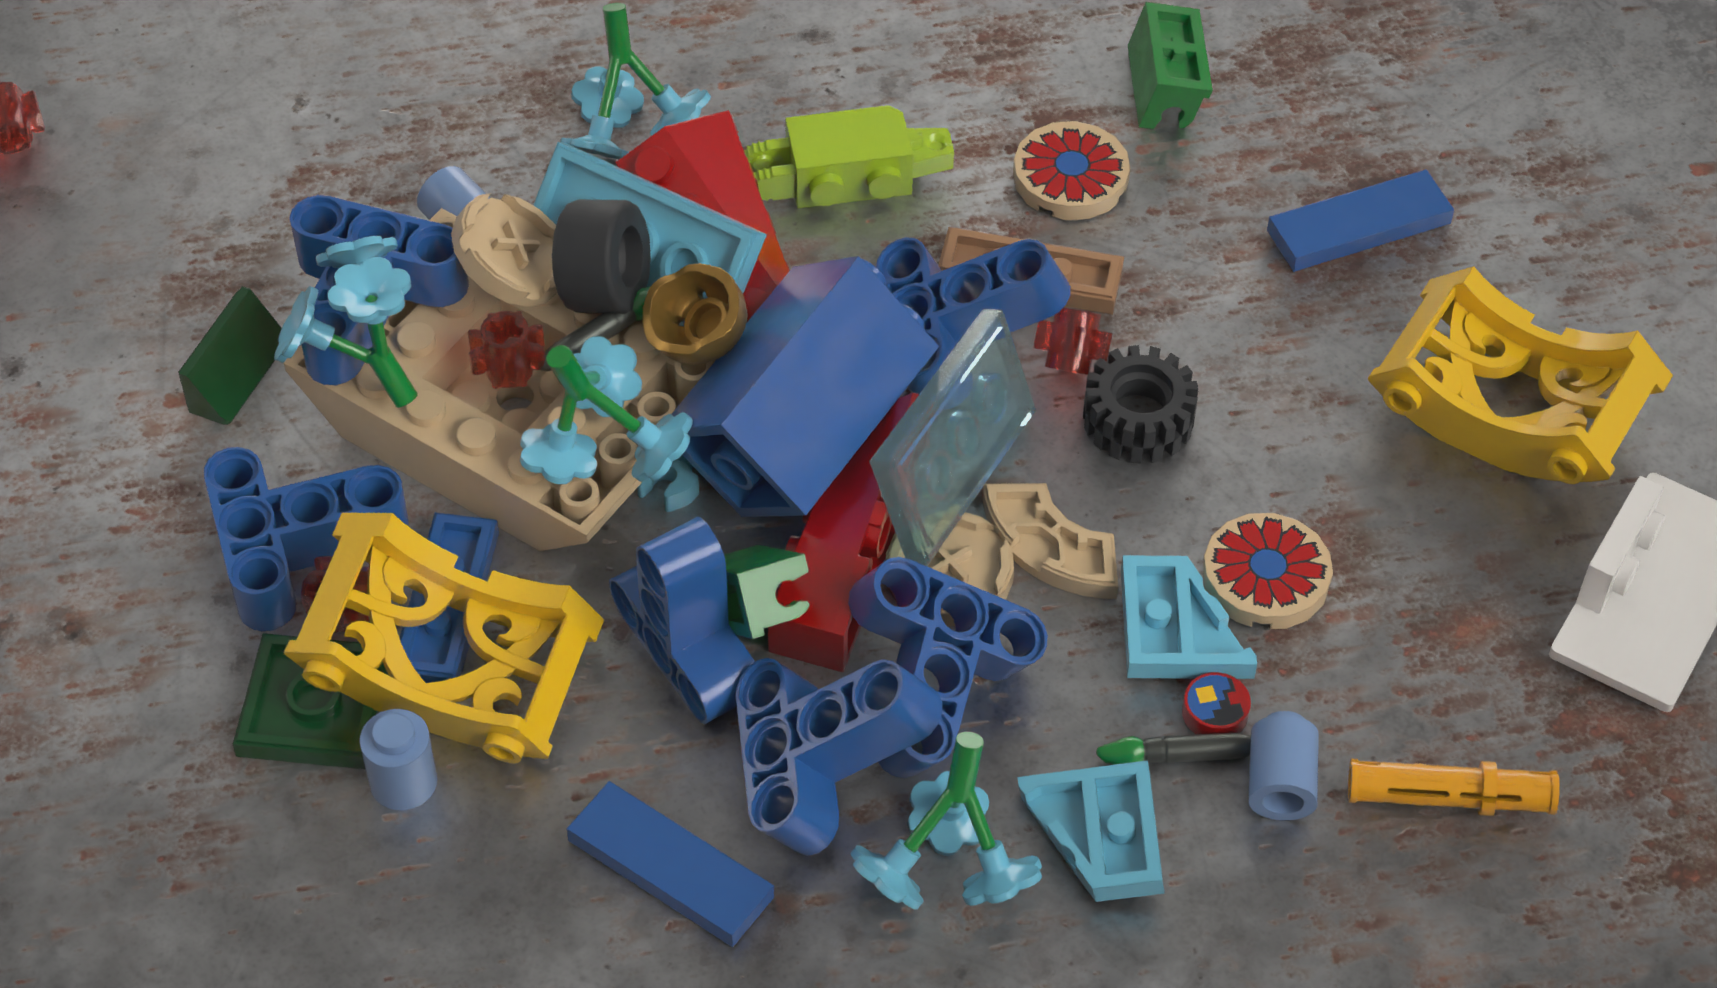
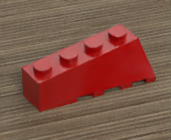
M729 110L664 126L615 163L621 169L767 234L743 293L748 322L790 269L784 259L775 235L774 225L755 182L756 178L751 164L745 155L737 134L739 132L733 116Z
M911 393L898 398L807 515H803V523L806 525L801 537L792 535L785 550L805 554L809 572L794 581L785 580L781 582L780 587L776 588L775 596L778 603L782 606L790 604L793 600L808 601L810 606L802 616L768 627L770 653L844 672L862 627L851 614L848 604L849 593L854 583L886 561V552L894 534L902 526L922 476L925 419L924 395Z

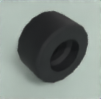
M579 199L568 203L558 218L552 245L553 278L560 299L566 308L576 313L627 314L632 311L638 291L647 287L651 262L650 237L646 220L639 207L628 200Z

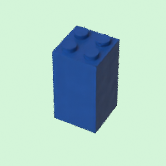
M859 256L793 266L746 323L744 332L736 345L711 365L671 414L675 417L684 412L692 418L693 424L687 433L690 437V442L682 455L741 517L807 515L939 348L937 343L924 330L925 323L923 319L913 309L898 301L884 285L885 278L877 267L861 259Z

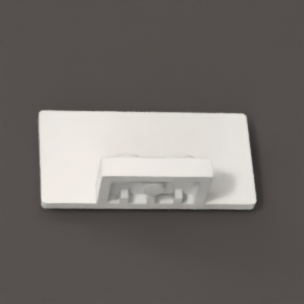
M1649 473L1647 478L1639 476L1591 560L1576 603L1555 638L1549 656L1555 661L1663 712H1671L1717 626V500L1657 473Z

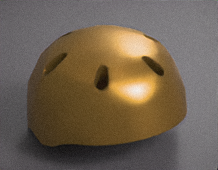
M701 263L686 265L673 274L661 277L648 290L643 306L642 322L644 333L648 342L654 348L679 363L705 364L717 360L736 345L744 332L747 322V308L744 296L733 277L725 270ZM704 292L706 293L708 298H703ZM681 321H685L684 326H680Z

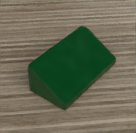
M242 286L237 290L178 371L189 413L222 425L231 423L274 363V355L279 345L278 338L282 327L250 288Z

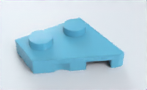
M1122 556L1121 586L1127 678L1195 679L1202 674L1211 672L1225 673L1236 679L1255 678L1257 656L1251 647L1243 649L1228 627L1229 615L1218 599L1204 589L1203 578L1188 556Z
M1148 760L1018 777L1022 801L1095 902L1165 894Z

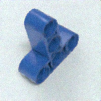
M323 195L307 197L298 202L291 210L289 218L300 268L306 274L319 278L315 286L318 289V296L315 303L314 319L334 327V334L367 349L372 347L367 323L354 322L348 317L347 312L334 310L329 305L328 291L336 285L334 275L339 268L318 266L316 256L325 253L326 249L332 245L354 242L369 236H381L382 239L396 238L397 249L388 252L387 256L383 258L391 263L392 268L403 269L410 275L411 288L404 295V299L407 301L431 307H445L460 301L468 291V275L454 253L451 237L453 228L448 225ZM387 316V318L383 321V324H384V325H385V323H386V321H387V319H388L389 316ZM305 342L301 344L307 373L314 381L323 385H338L355 378L365 363L329 346L323 351Z
M906 237L897 239L887 245L880 253L876 267L885 278L884 285L901 304L913 309L923 319L925 323L924 330L939 346L907 387L911 393L924 395L925 408L930 410L945 409L954 404L963 395L967 376L962 351L1052 317L1059 313L1067 304L1071 291L1066 277L1045 245L1033 239L1014 242L942 271L921 241L916 238Z
M241 447L225 448L211 456L204 467L206 488L238 615L242 622L253 630L261 632L273 631L283 627L293 618L296 611V597L290 572L331 562L339 543L332 534L341 513H393L409 526L402 481L399 475L389 467L381 465L364 466L269 490L261 461L249 449Z
M696 517L636 548L637 566L609 579V588L614 603L627 625L692 714L702 724H706L737 707V685L743 673L755 661L728 624L726 562L722 548L709 525L702 518Z
M902 557L887 559L854 583L849 593L848 604L850 611L859 625L868 631L901 644L896 663L928 684L924 677V668L934 674L939 684L938 693L942 700V715L933 732L921 741L922 754H919L910 746L878 762L884 771L894 777L908 778L916 776L943 761L951 754L955 746L956 736L959 732L974 675L992 681L1007 679L1035 663L1043 656L1047 648L1048 635L1045 626L1032 611L911 559ZM881 584L889 587L895 594L897 606H893L884 598ZM941 609L948 612L953 618L955 631L947 627L942 620ZM1000 633L1010 641L1013 655L1008 653L1002 646Z
M764 658L754 662L743 673L736 689L748 814L751 823L759 831L799 854L810 856L824 850L834 839L839 827V808L835 782L906 749L929 736L938 725L942 715V700L939 693L891 660L882 659L872 662L821 689L775 659Z

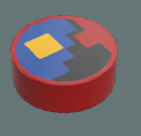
M1219 672L1202 674L1193 679L1186 688L1182 706L1184 722L1195 734L1241 733L1249 717L1251 707L1250 694L1244 684L1231 675Z

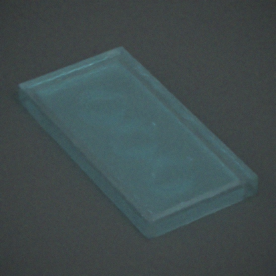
M983 309L869 461L905 558L928 566L1036 412L1002 309Z

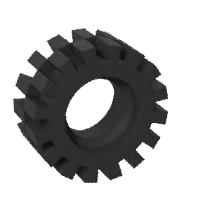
M1139 345L1128 346L1126 357H1123L1117 348L1109 352L1108 363L1102 358L1094 363L1093 372L1089 371L1086 380L1083 419H1085L1084 429L1087 436L1094 434L1093 444L1102 450L1106 445L1111 444L1109 456L1120 460L1123 451L1131 453L1130 463L1141 464L1142 454L1149 453L1151 462L1154 463L1162 461L1164 449L1173 456L1180 451L1181 442L1187 444L1194 427L1198 402L1197 380L1192 381L1193 372L1188 365L1178 369L1179 357L1170 353L1165 360L1159 359L1161 348L1150 346L1149 355H1140ZM1139 395L1154 399L1164 408L1151 413H1138L1122 407L1117 401L1127 396Z

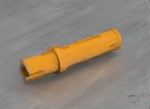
M1351 758L1348 771V802L1356 803L1359 801L1410 804L1415 806L1477 808L1478 815L1493 816L1495 810L1544 812L1555 815L1559 804V774H1557V770L1547 772L1497 769V764L1493 761H1481L1479 767H1461L1422 763L1359 761L1358 759Z

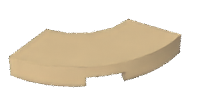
M1046 483L983 484L982 500L986 519L994 525V532L1003 541L1004 537L1012 548L1013 561L1037 579L1066 592L1100 599H1117L1118 576L1114 534L1088 530L1068 520L1052 503Z

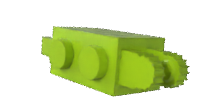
M890 105L785 117L786 138L765 140V142L758 141L757 143L752 142V145L747 146V149L744 150L754 172L755 182L762 200L795 198L797 209L912 195L913 178L953 169L954 147L948 128H907L903 112Z

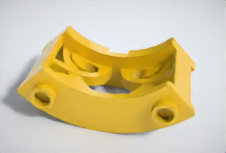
M1472 266L1429 280L1420 294L1423 299L1422 303L1381 365L1372 370L1368 376V381L1383 396L1385 404L1392 411L1406 416L1417 426L1442 442L1509 472L1544 480L1577 484L1579 482H1596L1610 479L1615 470L1611 459L1648 396L1663 393L1673 375L1638 330L1627 333L1606 334L1580 331L1566 327L1562 335L1547 331L1531 324L1535 314L1508 299ZM1440 319L1450 326L1449 338L1434 329ZM1422 347L1437 355L1428 357L1425 360V367L1415 359ZM1518 371L1538 379L1541 395L1552 405L1548 409L1516 417L1497 416L1483 398L1474 375L1496 379L1508 377ZM1586 418L1595 419L1594 422H1593V424L1591 425L1590 429H1589L1588 432H1587V431H1586V426H1587V419H1586Z
M341 513L332 534L339 541L297 640H289L284 651L288 658L304 669L302 677L317 688L330 692L339 691L379 712L390 709L412 711L425 721L430 733L483 748L484 752L497 760L507 763H519L522 756L548 759L553 747L548 740L586 642H596L605 619L570 585L541 583L510 576L492 570L488 581L460 571L454 568L458 559L457 555L418 534L393 513ZM364 562L369 564L367 594L353 589ZM407 586L423 594L425 604L420 607L410 608L392 604L391 600L405 605L408 597L405 595L403 588ZM447 606L464 612L463 628L466 639L474 652L488 663L459 677L425 683L408 659L395 625L403 627L424 625L436 619L444 612ZM345 607L370 617V623L365 621L353 622L347 626L344 637L355 638L361 644L363 652L360 655L355 656L342 645L330 642ZM492 622L508 627V632L499 634L496 639V643L509 647L507 650L493 643L485 635L482 629L485 623ZM550 637L555 638L545 666L530 660ZM382 662L389 676L377 670ZM512 674L537 684L524 719L518 715L498 713L493 709L494 702L504 699L518 706L522 693L520 687L514 681L508 679ZM471 698L470 707L458 704V702Z

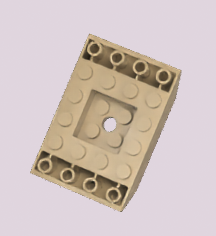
M441 208L429 221L445 224L453 228L457 216ZM468 276L469 287L466 295L453 305L431 307L405 300L404 308L399 313L389 316L384 325L387 345L418 393L416 399L400 408L395 407L374 371L367 363H364L355 378L338 385H323L314 381L307 373L302 346L296 350L291 358L284 362L285 371L342 438L477 516L497 520L498 528L538 551L588 543L642 483L635 479L631 473L636 462L635 451L638 445L627 437L628 430L612 417L598 415L593 408L579 409L576 407L573 422L577 426L576 434L591 437L597 445L594 456L597 461V467L594 475L585 479L574 477L567 484H554L547 481L542 473L530 472L520 463V456L523 450L520 446V440L523 432L532 428L544 429L548 424L558 419L565 394V389L553 371H541L538 368L537 364L540 356L555 342L602 314L576 313L565 307L558 293L546 304L524 307L505 303L484 291ZM642 320L634 321L623 331L608 339L612 345H628L637 355V364L634 371L639 374L642 380V390L636 398L624 401L623 409L636 419L641 416L645 417L654 425L664 416L673 413L716 361L705 364H685L667 357L648 342ZM517 397L525 398L532 402L527 408H516L510 411L501 407L508 399Z

